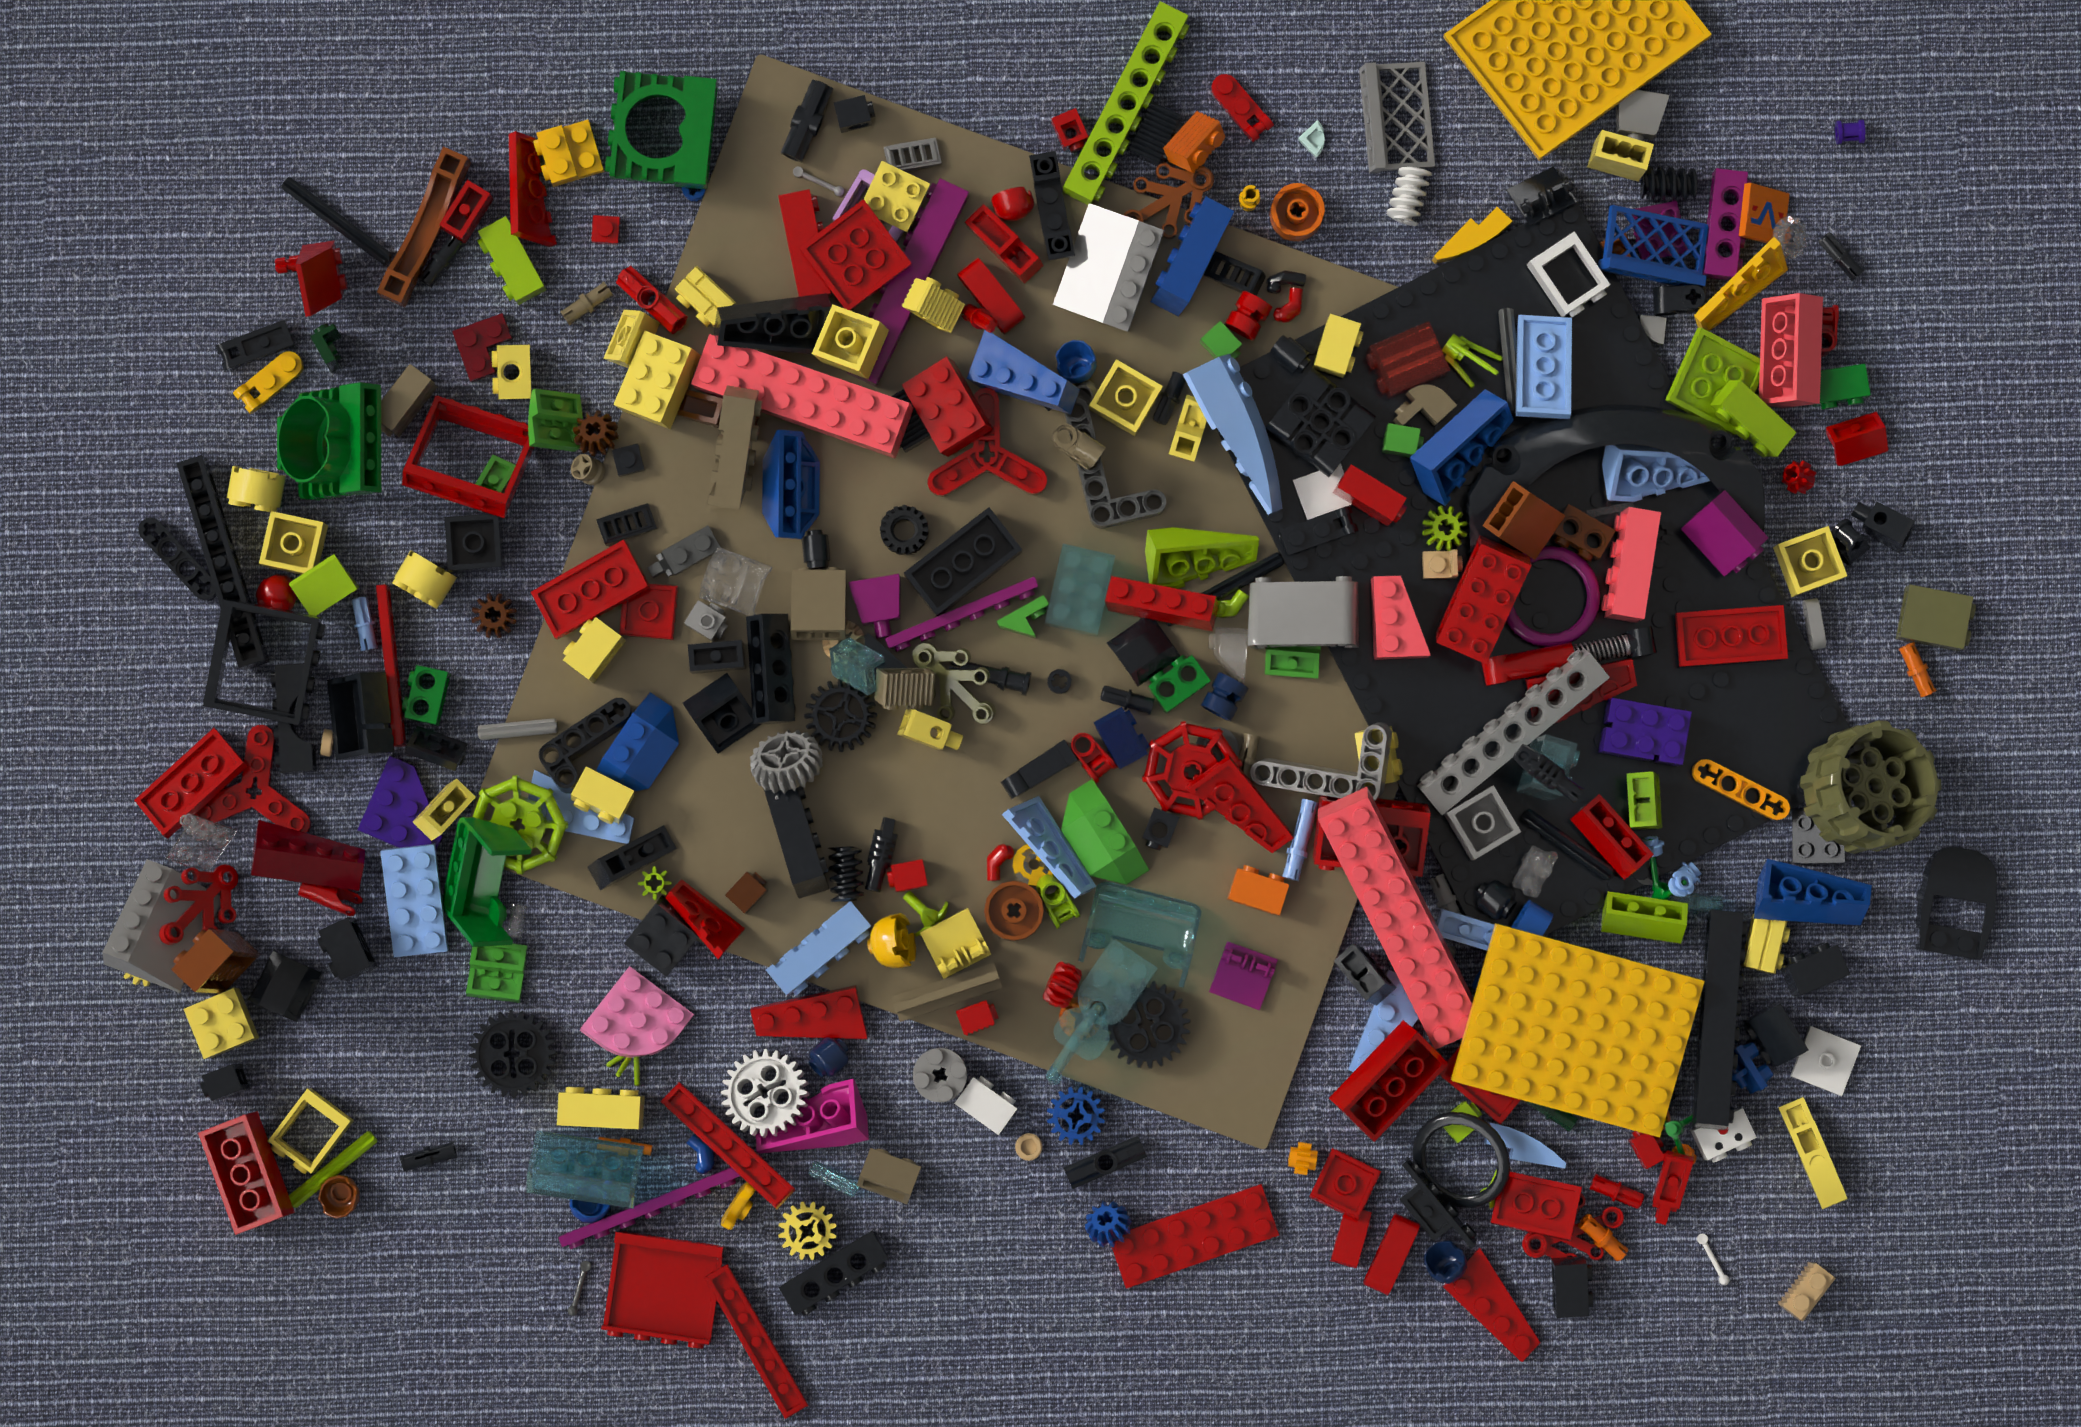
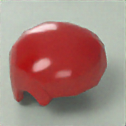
M1024 187L1003 190L991 198L997 216L1006 221L1020 220L1026 217L1034 207L1031 191L1027 193Z
M275 574L265 578L259 584L256 591L258 605L291 611L298 599L289 585L293 580L289 576Z

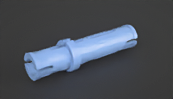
M1302 799L1300 812L1293 835L1294 838L1290 848H1287L1286 851L1288 857L1282 877L1293 881H1299L1304 858L1308 856L1306 852L1319 805L1318 802L1308 799Z

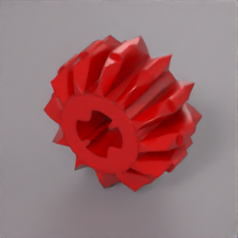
M1062 961L1057 963L1043 993V1000L1055 1007H1068L1081 980V970L1070 963Z

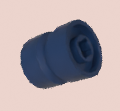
M1219 672L1211 685L1214 689L1213 692L1206 694L1201 706L1218 717L1231 722L1238 709L1236 703L1242 702L1249 688Z

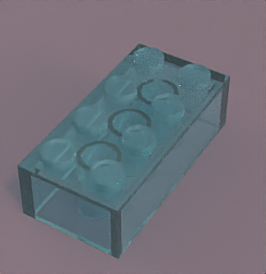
M1547 734L1534 739L1530 744V748L1544 754L1564 769V772H1566L1565 776L1572 780V777L1568 775L1572 766L1575 767L1578 762L1580 751L1576 750L1577 743ZM1523 769L1517 792L1546 801L1563 796L1558 790L1545 787Z
M537 1130L527 1170L526 1193L634 1209L643 1168L644 1146Z

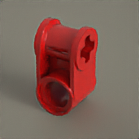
M1838 305L1823 307L1822 337L1828 340L1829 347L1821 349V357L1828 355L1837 345Z
M1079 733L1071 739L1070 749L1096 784L1100 782L1099 778L1110 769L1115 770L1117 768L1111 757L1090 734ZM1084 737L1089 740L1090 748L1086 753H1081L1076 749L1075 743L1078 738ZM1104 762V764L1100 768H1098L1096 771L1094 770L1098 765Z

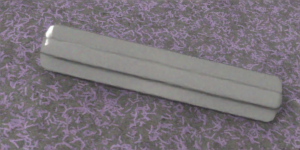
M554 718L478 726V737L480 740L558 732V723Z

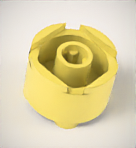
M232 466L227 498H229L228 504L241 507H251V504H255L254 509L277 512V508L281 506L286 475L254 468L242 469L241 466Z
M410 550L392 583L437 609L442 604L457 577Z

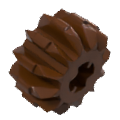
M597 410L594 416H592L590 412L586 411L587 418L585 420L577 418L580 426L573 427V432L577 435L574 437V442L576 445H580V450L583 453L589 451L591 456L595 457L600 450L602 455H606L605 448L614 449L615 445L612 441L619 439V435L616 432L618 425L612 421V417L609 414L602 415L601 411Z
M488 593L487 603L479 598L477 602L482 608H472V612L479 614V616L471 619L474 624L481 623L476 629L477 632L481 633L487 628L486 637L491 638L495 630V635L498 639L502 638L501 629L510 634L512 630L506 625L508 623H517L516 619L509 617L516 614L517 609H507L511 606L512 601L507 599L502 603L503 595L500 593L496 596L495 601L492 594ZM494 609L496 612L501 613V617H497L499 620L495 623L493 620L488 619V614L492 615L490 611Z

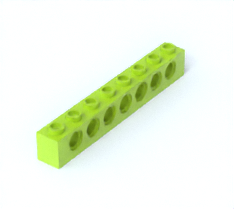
M1161 1L1159 2L1063 186L1064 194L1086 205H1089V203L1093 204L1094 200L1100 201L1106 187L1102 186L1106 177L1112 178L1118 164L1114 163L1118 154L1124 155L1130 143L1127 140L1130 131L1136 132L1142 120L1139 117L1142 108L1148 109L1154 97V94L1151 93L1154 85L1159 86L1166 74V71L1162 69L1167 61L1170 63L1173 61L1178 51V48L1174 46L1179 38L1182 40L1185 38L1190 28V25L1186 24L1188 20L1187 14ZM1166 31L1171 35V38L1167 41H1162L1157 37V33ZM1154 54L1159 58V61L1155 64H1150L1145 60V56ZM1142 77L1147 81V84L1143 87H1137L1134 85L1133 79ZM1130 100L1135 104V107L1132 110H1125L1121 107V102ZM1113 123H1118L1122 126L1123 130L1120 133H1112L1108 127ZM1101 146H1105L1110 149L1111 154L1102 157L1098 155L1096 150ZM1092 169L1097 171L1099 177L1095 180H1089L1085 177L1084 173Z

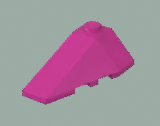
M850 1079L829 1084L820 1089L821 1093L809 1100L804 1098L803 1101L808 1106L799 1107L798 1109L803 1114V1117L795 1115L793 1119L796 1125L794 1126L788 1122L786 1124V1133L781 1128H777L776 1137L768 1130L766 1138H763L760 1130H758L756 1134V1151L758 1153L837 1147L869 1140L867 1113L856 1081Z

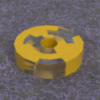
M1028 844L1017 850L1013 858L1012 867L1019 881L1030 886H1037V882L1042 876L1047 874L1053 875ZM1033 859L1039 862V867L1035 870L1029 867V862Z

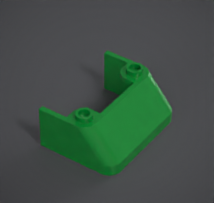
M461 817L457 824L443 894L444 911L472 947L512 945L513 939L502 927L503 921L507 917V910L498 899L506 855L531 854L532 849L513 828L475 817Z

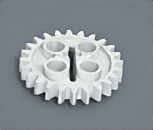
M764 1049L762 1056L754 1050L753 1059L744 1054L743 1059L745 1063L741 1065L735 1061L734 1064L737 1070L727 1071L732 1076L731 1080H723L728 1089L721 1091V1094L728 1097V1099L723 1101L722 1105L724 1107H731L725 1114L728 1117L735 1116L732 1123L735 1126L742 1123L740 1130L743 1132L750 1128V1134L754 1137L758 1130H760L763 1138H766L768 1130L776 1137L777 1128H781L786 1133V1124L788 1122L794 1126L796 1125L793 1119L795 1115L803 1117V1114L798 1110L799 1107L808 1106L802 1100V1097L809 1096L807 1091L802 1090L803 1087L808 1085V1082L800 1080L805 1073L802 1070L795 1071L799 1064L795 1061L789 1064L790 1057L788 1055H784L780 1060V1052L775 1050L772 1057L767 1049ZM776 1069V1077L772 1081H766V1072ZM782 1081H786L785 1085L779 1086ZM748 1082L752 1083V1091L749 1094L743 1095L741 1092L743 1085ZM766 1088L768 1090V1097L764 1099L762 1097V1090ZM783 1092H788V1101L785 1104H778V1096ZM752 1101L748 1106H744L745 1102ZM758 1106H765L764 1115L755 1118V1109Z

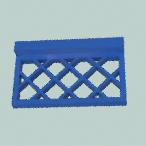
M1611 205L1609 206L1603 259H1599L1598 267L1604 272L1675 286L1698 285L1699 287H1704L1706 275L1702 274L1709 224ZM1617 213L1624 214L1630 223L1622 230L1616 223ZM1643 218L1648 219L1654 228L1646 235L1637 224ZM1667 223L1672 224L1677 231V234L1670 240L1661 229ZM1633 227L1640 240L1631 246L1624 233ZM1691 228L1699 229V238L1695 244H1692L1685 234ZM1657 232L1664 244L1655 251L1648 238ZM1679 237H1681L1688 248L1681 255L1677 253L1672 245ZM1618 238L1626 248V251L1621 255L1612 253L1613 242ZM1642 243L1651 254L1645 260L1640 259L1634 250ZM1665 248L1669 250L1674 258L1669 264H1664L1658 255ZM1690 252L1696 260L1695 270L1688 269L1682 260Z

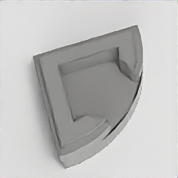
M1639 315V321L1648 338L1655 344L1663 345L1667 318Z

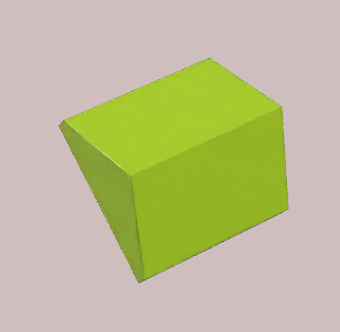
M335 554L289 583L308 614L317 616L359 588Z

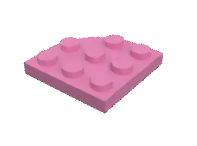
M629 966L583 1024L580 1031L613 1054L629 1058L651 1056L672 1044L693 1018L694 1014Z

